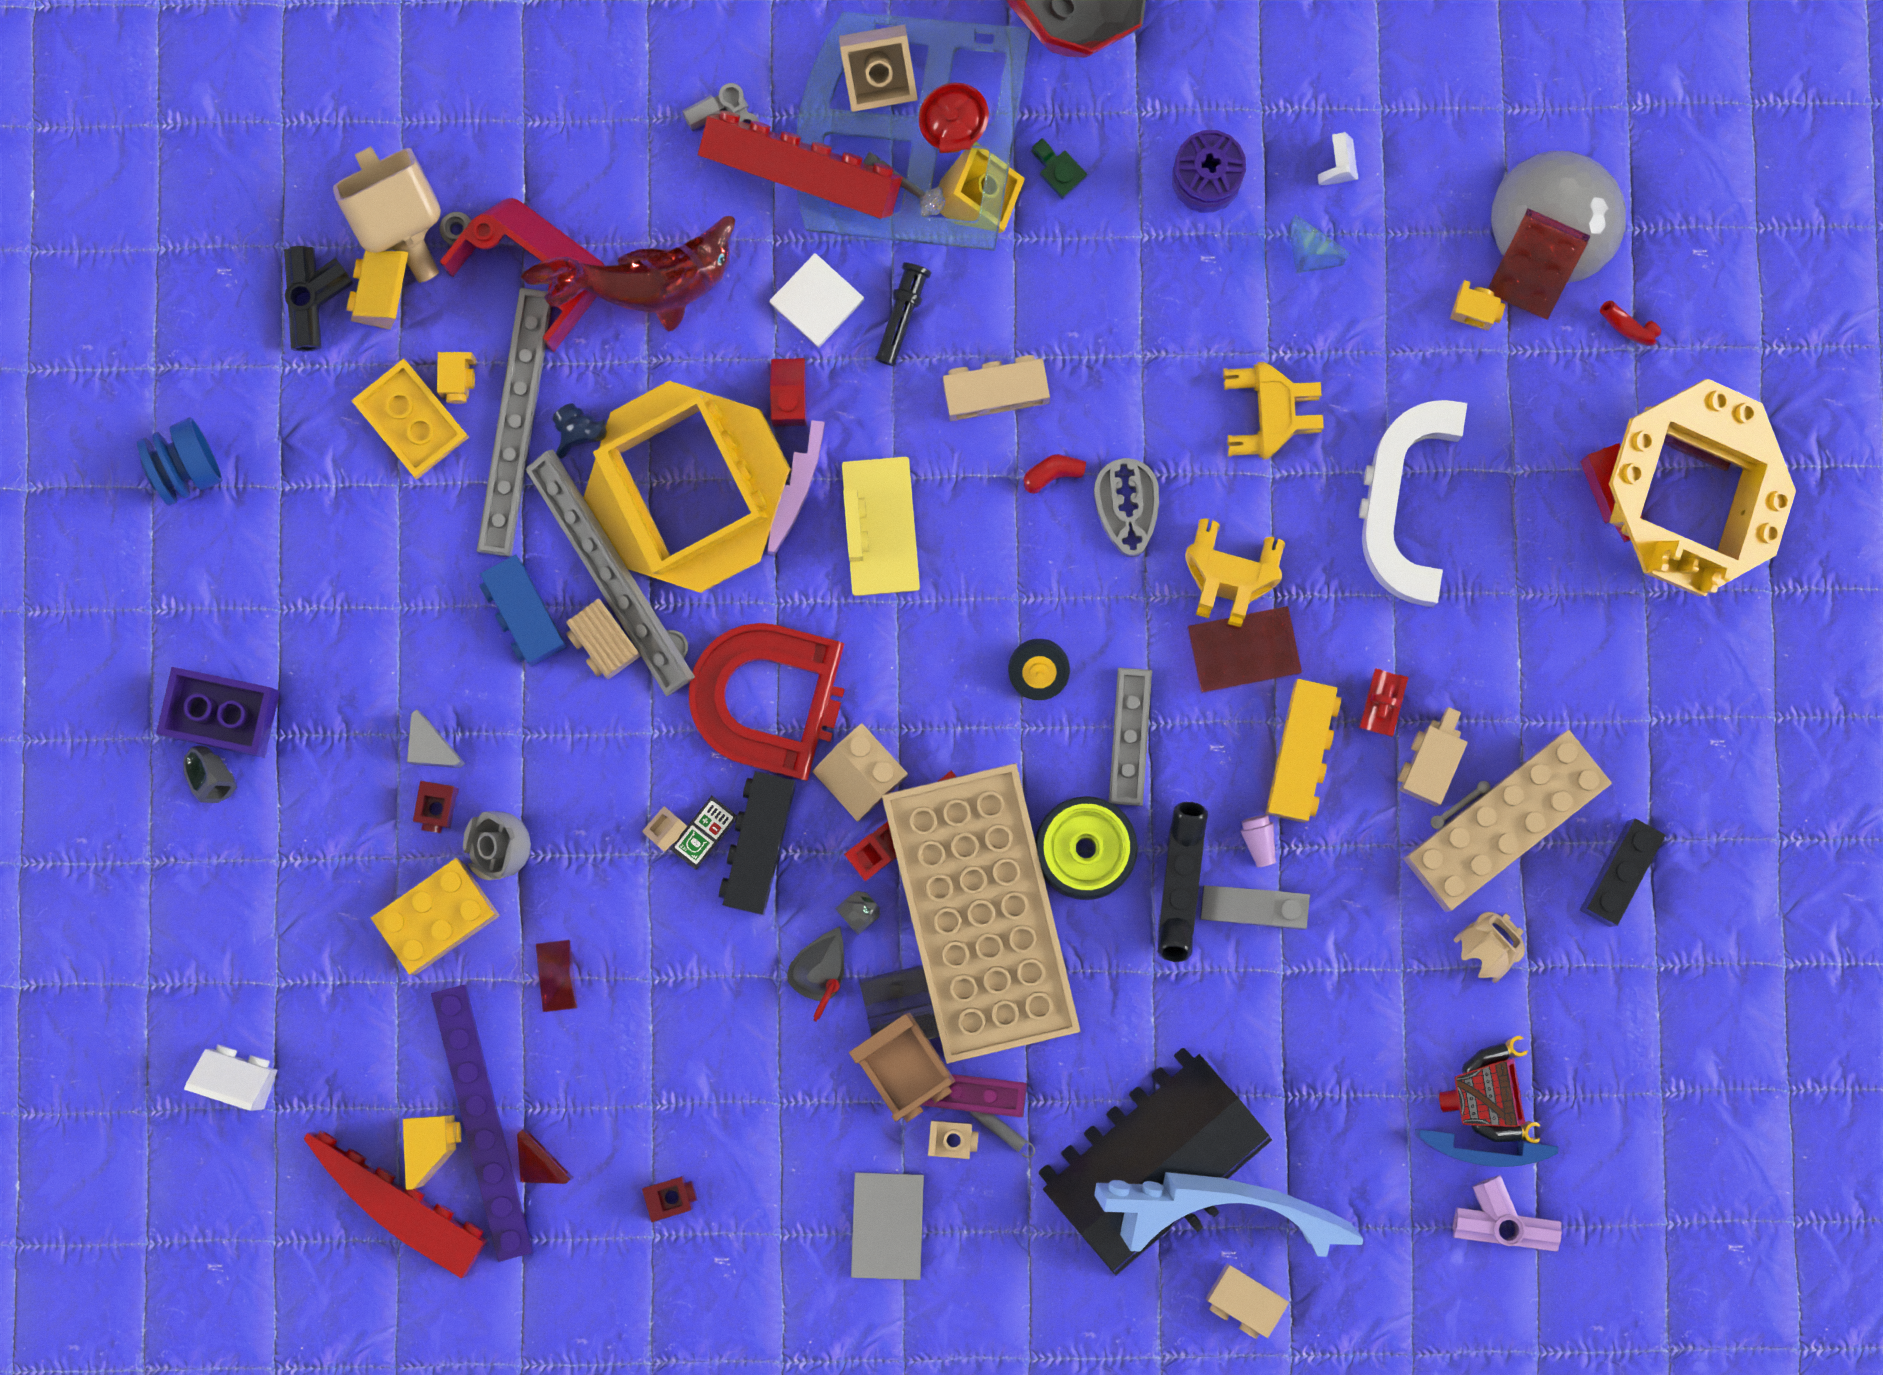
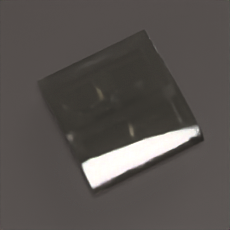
M923 965L859 979L871 1036L910 1012L927 1039L940 1037Z

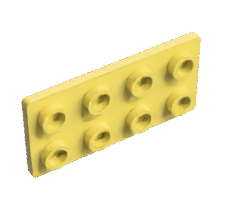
M895 457L843 462V494L852 594L854 596L919 591L920 582L909 458Z

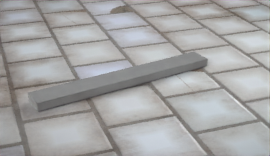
M520 288L477 545L478 553L512 557L546 350V343L542 337L549 329L553 303L546 291Z
M554 450L544 452L525 469L664 694L666 697L674 694L695 678Z

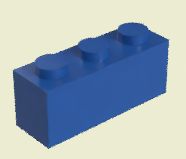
M516 554L480 573L484 581L479 585L488 603L493 600L495 601L500 611L495 614V617L504 632L511 631L516 641L511 644V647L520 662L526 660L532 667L567 648L521 559Z

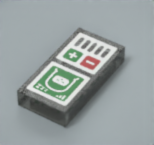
M711 795L681 833L679 839L669 849L697 871L736 822L737 815Z

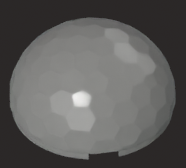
M1547 151L1522 161L1504 177L1497 189L1492 204L1491 226L1499 251L1514 269L1538 282L1565 284L1590 277L1599 272L1614 257L1625 232L1626 206L1623 194L1616 180L1601 164L1585 155L1571 151Z

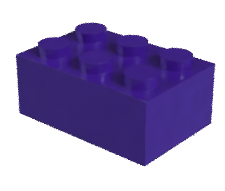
M171 667L156 734L166 738L265 758L280 691L267 686Z

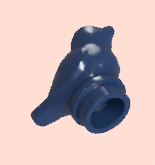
M573 403L561 407L552 418L555 428L561 432V442L556 451V455L561 459L567 455L572 447L589 441L603 440L607 434L605 420L596 421L593 416L584 414Z

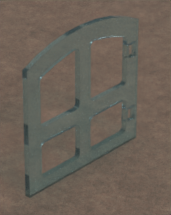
M843 11L826 37L813 64L804 90L796 134L801 136L800 142L812 145V142L824 144V139L829 134L911 142L912 148L906 179L927 194H931L938 148L927 142L919 127V112L925 98L934 89L950 83L954 54L959 49L1006 54L995 120L993 123L987 124L983 135L972 146V148L989 150L986 177L977 220L964 221L929 217L927 215L928 206L923 203V200L905 189L900 211L882 219L854 209L831 207L828 200L797 190L798 203L806 231L995 251L1032 31L1024 27ZM876 24L892 26L905 24L908 44L928 47L919 107L916 115L900 116L830 108L837 84L844 71L839 36L876 30ZM976 33L995 35L993 44L975 43Z

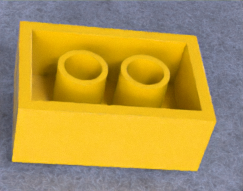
M455 858L372 916L371 920L408 974L417 975L500 915L463 861Z

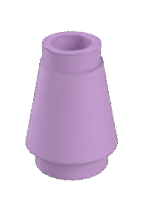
M1259 815L1241 821L1243 829L1240 832L1256 863V867H1264L1276 863L1274 824L1269 821L1268 815Z

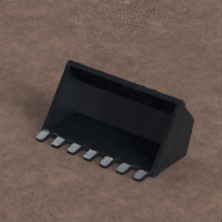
M1181 1048L1174 1055L1183 1068L1172 1078L1162 1067L1152 1073L1153 1079L1159 1084L1160 1088L1150 1097L1140 1087H1136L1129 1093L1130 1098L1138 1107L1128 1116H1125L1117 1106H1114L1107 1112V1117L1115 1125L1107 1134L1103 1136L1095 1126H1091L1084 1132V1136L1093 1145L1080 1156L1072 1145H1069L1061 1152V1155L1070 1164L1063 1172L1057 1175L1050 1165H1045L1039 1171V1175L1047 1183L1043 1191L1115 1276L1183 1218L1197 1232L1203 1226L1195 1214H1187L1161 1230L1141 1251H1130L1120 1235L1124 1212H1104L1094 1196L1096 1183H1109L1112 1180H1120L1128 1184H1143L1146 1181H1153L1163 1185L1165 1172L1229 1179L1273 1141L1239 1097L1224 1083L1208 1062L1200 1054L1194 1058L1185 1048ZM1215 1206L1203 1208L1213 1218L1220 1213Z

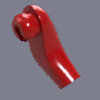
M1610 300L1600 307L1602 316L1624 337L1645 346H1653L1657 343L1655 339L1661 335L1662 330L1655 322L1648 321L1642 327L1621 307Z
M1060 454L1051 455L1025 473L1024 488L1027 492L1035 494L1056 478H1082L1085 472L1086 461Z

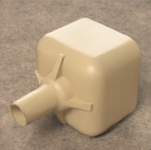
M371 146L356 153L355 157L362 170L336 183L333 186L336 201L363 249L373 253L384 250L408 252L407 264L419 283L435 277L439 270L424 238L430 227L437 223L440 218L441 209L436 195L412 149L400 150L382 160H379Z

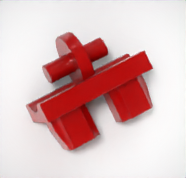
M1377 668L1374 669L1359 725L1360 729L1393 737L1408 681L1407 676L1389 673Z

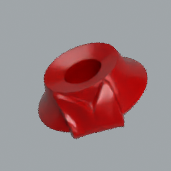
M944 84L934 89L921 105L919 112L921 133L927 142L939 149V153H957L964 149L971 150L973 144L983 135L989 119L987 102L977 89L968 84Z

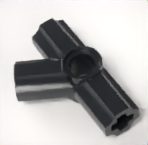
M294 246L284 249L287 285L285 300L288 304L291 350L308 352L321 349L319 308L352 285L353 281L336 258L316 271L315 249L313 247ZM309 292V302L303 306H297L295 303L297 296L300 293Z

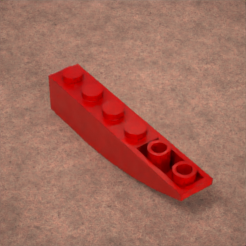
M320 1130L318 1134L315 1132L306 1134L304 1137L305 1142L327 1172L370 1217L403 1243L459 1278L467 1276L488 1242L487 1239L481 1236L484 1232L482 1229L468 1221L464 1225L452 1218L454 1212L440 1203H436L435 1206L430 1205L423 1200L425 1194L416 1188L406 1190V1188L393 1182L396 1178L395 1175L379 1166L376 1170L365 1164L367 1158L357 1151L349 1148L345 1152L335 1145L338 1140L328 1133Z

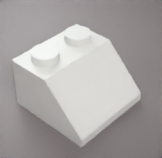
M217 1045L216 1050H204L187 1080L184 1090L249 1111L265 1109L277 1070L268 1067L269 1060L250 1055L249 1060L236 1057L237 1050Z

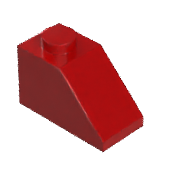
M805 358L771 359L770 398L773 427L807 426Z

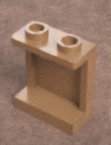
M910 1012L904 1014L849 1052L854 1062L861 1065L893 1114L891 1117L895 1122L901 1118L906 1123L924 1112L920 1105L929 1099L937 1103L952 1093L949 1086L956 1082Z

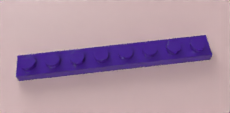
M460 985L431 993L498 1262L533 1253L466 985Z

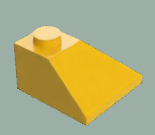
M975 142L971 150H964L940 180L934 195V201L930 206L955 225L1002 233L1005 231L1025 178Z

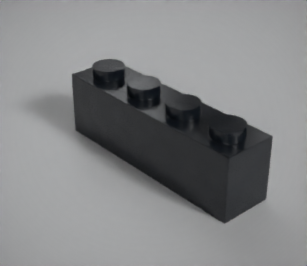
M756 771L753 779L747 778L743 792V798L748 799L745 812L739 811L735 825V831L740 832L737 845L731 844L727 857V864L732 865L729 879L723 877L718 897L724 899L723 906L765 916L796 787L795 780Z

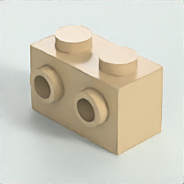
M1226 1263L1205 1298L1208 1302L1212 1303L1209 1308L1210 1311L1226 1321L1230 1315L1242 1322L1239 1329L1255 1339L1260 1334L1266 1338L1270 1336L1289 1304L1286 1299Z

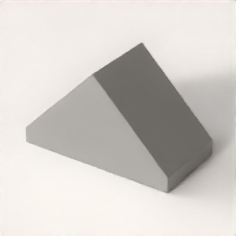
M417 709L411 713L407 762L412 765L461 768L465 764L464 761L424 714Z

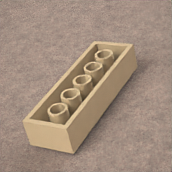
M1568 729L1406 855L1403 860L1445 912L1452 911L1610 786L1612 782Z

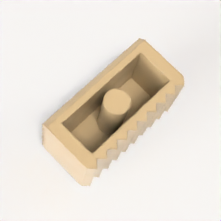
M600 599L595 600L566 622L571 629L566 635L577 650L583 646L591 656L586 662L597 677L604 674L609 680L641 657Z

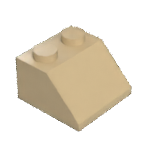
M862 723L837 744L812 771L857 822L883 800V794L891 793L908 777V773Z

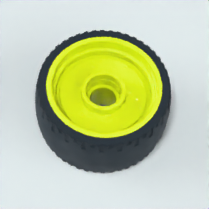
M1076 797L1058 804L1044 817L1035 837L1037 854L1039 856L1038 860L1041 864L1044 879L1056 891L1074 899L1092 900L1111 894L1128 879L1137 859V837L1130 820L1117 806L1097 797ZM1080 840H1090L1094 844L1095 853L1092 857L1083 858L1078 855L1076 844Z

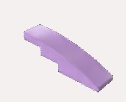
M811 420L807 454L798 452L793 454L790 485L784 486L770 530L768 555H776L793 528L806 500L819 460L825 422Z

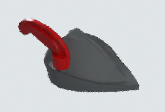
M840 926L823 934L802 949L791 962L787 972L788 983L794 990L804 997L820 1001L813 1016V1021L815 1022L820 1019L829 999L833 998L841 988L844 975V946Z

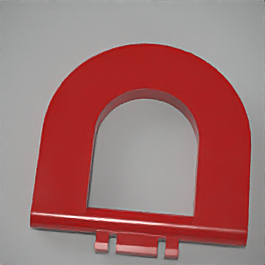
M766 623L742 625L723 633L703 651L692 672L695 678L689 684V706L698 731L716 752L733 762L808 781L819 739L826 742H831L833 733L822 731V728L825 726L834 729L841 702L831 700V696L843 698L845 689L835 687L834 682L845 644ZM753 661H769L819 674L801 742L747 728L731 716L726 705L725 695L727 684L736 670Z

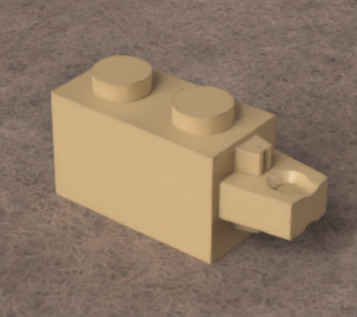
M1448 707L1445 709L1440 723L1432 720L1430 726L1425 728L1424 732H1417L1411 745V749L1415 751L1411 763L1405 761L1397 778L1398 781L1402 782L1399 791L1435 807L1442 804L1468 743L1460 739L1461 732L1455 730L1461 712Z

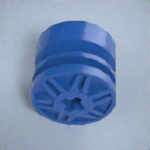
M191 417L170 426L172 443L168 444L159 432L154 433L152 436L155 448L147 438L137 441L144 473L153 489L159 493L168 506L177 503L174 487L184 499L190 496L187 483L190 479L201 491L222 482L221 472L212 450L199 426Z

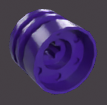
M1202 130L1191 135L1180 146L1172 170V187L1177 198L1187 208L1200 213L1216 212L1226 208L1236 198L1246 172V157L1241 145L1231 135L1218 130ZM1205 162H1210L1212 167H1216L1214 173H1210L1208 168H1204Z

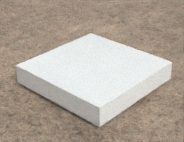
M814 253L771 298L769 303L816 347L820 348L864 301V297Z

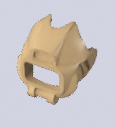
M1494 912L1482 913L1477 918V921L1464 928L1453 939L1455 943L1460 940L1462 941V960L1480 959L1482 966L1478 977H1493L1491 981L1494 983L1498 982L1509 971L1514 962H1519L1525 953V945L1521 938L1524 931L1512 923L1511 917L1507 913L1503 916ZM1496 923L1508 933L1514 942L1513 946L1492 924Z

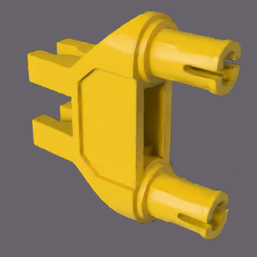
M1257 362V364L1253 365V368H1223L1224 390L1254 388L1257 391L1260 431L1254 435H1227L1228 457L1258 454L1259 458L1266 460L1272 457L1293 435L1322 432L1321 430L1324 428L1323 415H1295V402L1319 401V397L1322 396L1321 382L1293 383L1265 362Z
M1200 519L1194 544L1187 547L1185 552L1188 568L1201 590L1196 615L1209 618L1215 598L1219 596L1233 600L1228 624L1241 627L1246 616L1248 604L1263 596L1280 583L1282 572L1279 564L1283 549L1285 548V542L1278 539L1274 550H1272L1275 537H1266L1263 541L1264 545L1260 560L1255 562L1214 550L1220 524L1212 520L1209 532H1207L1209 519Z

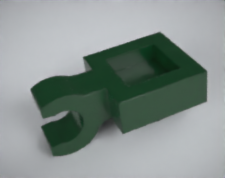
M1043 138L1032 146V154L1046 167L1040 172V176L1061 199L1066 197L1087 177L1088 174L1065 150L1057 157L1053 149Z

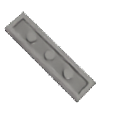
M1118 668L1108 801L1112 804L1143 806L1152 670Z

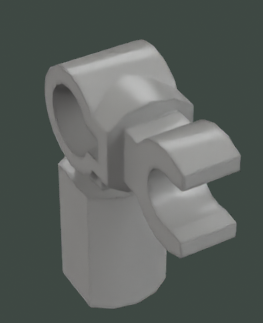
M728 83L722 86L718 96L713 98L710 95L682 110V114L692 131L705 125L707 116L720 114L723 110L740 115L739 121L759 122L754 114L748 113L749 105L744 98L743 90L735 83Z

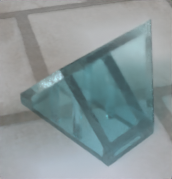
M1296 214L1292 218L1288 229L1296 273L1340 267L1346 263L1351 254L1349 251Z

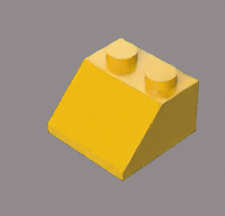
M365 250L363 259L356 258L353 278L359 279L357 291H350L346 308V311L352 312V322L391 330L396 319L408 252L382 251L373 253Z
M455 1115L403 1119L406 1190L424 1186L456 1150V1143L461 1142L460 1122H455Z

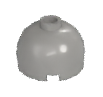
M503 811L482 812L479 817H473L469 821L464 832L463 849L464 853L470 854L472 863L468 865L471 871L479 878L489 881L515 875L529 858L531 847L529 832L525 824L513 814Z

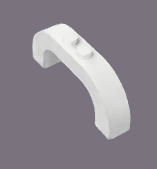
M1438 400L1419 404L1407 410L1390 425L1376 448L1372 466H1366L1364 485L1369 486L1367 499H1361L1359 518L1364 519L1362 530L1364 556L1376 580L1391 594L1409 603L1434 607L1438 603L1443 569L1420 566L1408 561L1399 552L1394 541V523L1405 454L1409 447L1424 439L1458 442L1463 436L1467 403Z

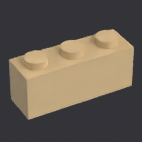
M1034 355L1018 357L1015 359V363L1002 365L1001 361L988 362L981 365L982 369L969 371L968 367H959L949 370V375L943 376V387L950 421L1040 406L1050 402L1043 358L1035 359Z

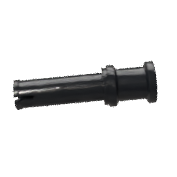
M904 262L902 265L904 272L899 287L893 291V299L896 301L878 354L875 357L876 361L889 366L896 365V359L906 335L914 307L921 305L922 298L920 295L925 280L930 278L932 273L924 267Z

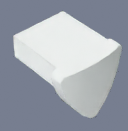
M1346 132L1333 134L1336 167L1318 174L1319 185L1358 180L1353 139Z

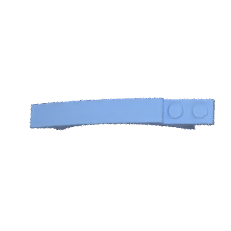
M1165 1172L1163 1185L1153 1181H1146L1143 1184H1128L1120 1180H1112L1109 1183H1096L1094 1196L1104 1212H1124L1120 1235L1130 1251H1141L1161 1230L1187 1214L1210 1206L1229 1203L1258 1205L1274 1210L1289 1218L1301 1229L1307 1243H1311L1317 1256L1327 1257L1330 1244L1362 1245L1363 1243L1362 1236L1352 1223L1328 1210L1276 1190L1234 1180Z

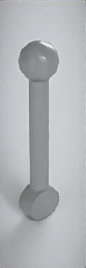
M1480 781L1474 791L1441 816L1436 815L1430 820L1431 826L1434 829L1442 828L1445 820L1478 795L1487 793L1490 790V784L1487 781Z

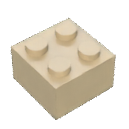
M905 24L839 36L840 51L852 112L918 100Z

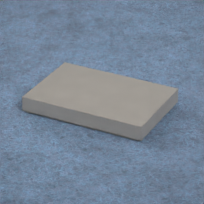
M855 1172L851 1278L920 1280L923 1174Z

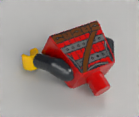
M1516 1036L1507 1040L1505 1044L1500 1043L1481 1049L1463 1064L1462 1074L1455 1076L1456 1090L1439 1093L1442 1112L1460 1110L1463 1125H1471L1475 1133L1494 1142H1513L1523 1139L1531 1143H1538L1541 1138H1530L1528 1131L1532 1126L1540 1127L1541 1125L1536 1122L1525 1121L1514 1058L1522 1057L1528 1052L1526 1050L1518 1053L1513 1047L1515 1041L1524 1038Z

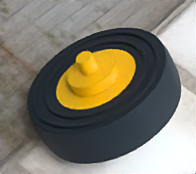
M1032 639L1022 643L1015 649L1009 660L1008 672L1011 684L1022 696L1031 700H1047L1059 694L1066 686L1070 675V665L1066 653L1059 645L1047 639Z

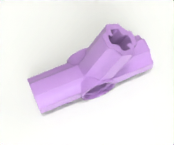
M1501 1175L1488 1178L1472 1186L1482 1211L1456 1207L1452 1226L1453 1238L1558 1252L1562 1234L1561 1221L1518 1216ZM1505 1220H1511L1515 1226L1514 1234L1508 1239H1503L1499 1234L1500 1224Z

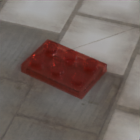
M1527 208L1487 289L1493 291L1495 297L1548 320L1588 244L1590 235Z
M1288 606L1246 614L1241 627L1228 624L1229 618L1187 627L1201 694L1302 673Z

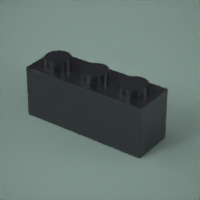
M1636 818L1628 820L1580 911L1609 927L1618 926L1666 835Z

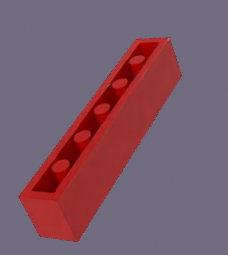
M721 111L720 114L707 116L698 151L699 156L880 219L892 216L903 178L893 174L894 169L892 167L879 163H874L873 166L862 163V157L844 152L842 156L832 153V147L823 143L812 142V145L800 142L801 136L794 133L782 131L780 135L771 132V126L765 123L751 121V124L739 121L740 115L733 112Z

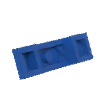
M1415 1129V1136L1434 1150L1454 1159L1493 1167L1522 1166L1536 1163L1558 1154V1146L1518 1141L1517 1155L1455 1148V1134Z

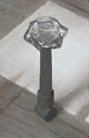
M870 151L862 162L873 166L874 163L890 166ZM893 170V174L902 176L901 174ZM905 177L902 178L900 187L920 199L921 215L923 217L931 214L935 216L942 211L946 200L941 187L924 192Z

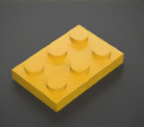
M404 358L351 400L416 480L469 438Z

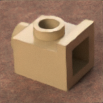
M931 1120L928 1156L969 1159L970 1152H977L979 1132L972 1131V1124ZM950 1134H957L960 1137V1144L958 1146L951 1147L948 1145L947 1137Z

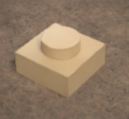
M664 806L642 832L666 852L679 839L687 825Z

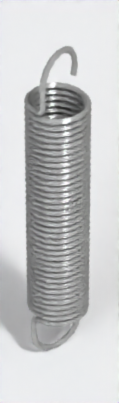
M970 1112L971 1116L985 1125L986 1128L1004 1140L1005 1143L1017 1152L1026 1143L1033 1147V1154L1025 1156L1022 1153L1024 1157L1030 1158L1035 1154V1148L1031 1143L1026 1141L1025 1138L1007 1126L1006 1123L994 1114Z

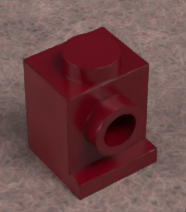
M420 781L413 822L422 824L421 830L441 834L442 827L451 829L456 796L459 789L454 786ZM435 803H441L443 807L439 815H433L431 812V807Z
M684 1176L642 1188L651 1222L693 1210L692 1202L698 1201L693 1182H686ZM668 1191L677 1192L679 1198L675 1204H671L666 1200Z

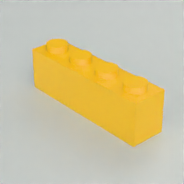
M1297 679L1294 682L1265 814L1302 823L1308 822L1310 816H1316L1320 797L1314 796L1317 783H1323L1327 764L1321 763L1324 749L1330 751L1334 736V730H1329L1331 716H1338L1341 705V697L1336 696L1337 687Z

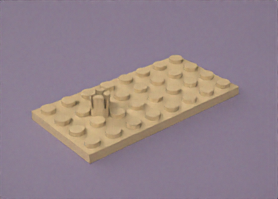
M1013 763L883 794V803L946 1064L1081 1032L1041 864L1038 860L1039 856L1017 764Z

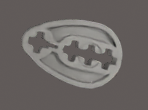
M1122 458L1110 462L1100 471L1094 486V499L1102 527L1110 541L1122 555L1136 557L1144 552L1154 531L1159 508V486L1155 474L1146 464L1135 459ZM1122 466H1126L1127 472H1133L1134 476L1129 477L1128 486L1131 489L1135 488L1136 493L1131 494L1130 503L1131 505H1137L1138 509L1133 510L1130 517H1127L1125 511H1119L1118 508L1123 506L1124 497L1121 494L1117 495L1116 490L1122 488V479L1116 478L1115 474L1119 473ZM1129 524L1135 538H1141L1142 541L1136 545L1135 550H1130L1129 545L1122 542V540L1128 537L1130 531Z

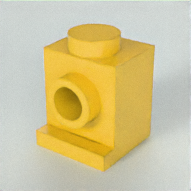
M1464 280L1459 287L1450 319L1489 331L1494 322L1500 323L1506 304L1501 303V298L1495 297L1494 292L1482 287H1475L1474 290L1469 289L1471 282Z
M438 352L437 393L442 399H446L447 403H467L469 389H474L475 372L474 369H469V365H476V358L472 352Z

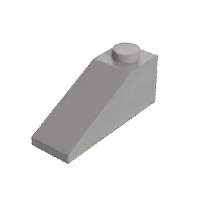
M1204 885L1200 920L1304 930L1307 929L1310 894Z

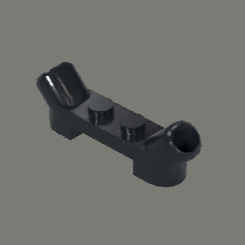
M1182 802L1174 807L1168 835L1167 860L1157 931V952L1161 958L1170 962L1186 961L1191 957L1193 951V933L1204 837L1208 818L1206 808L1195 802Z

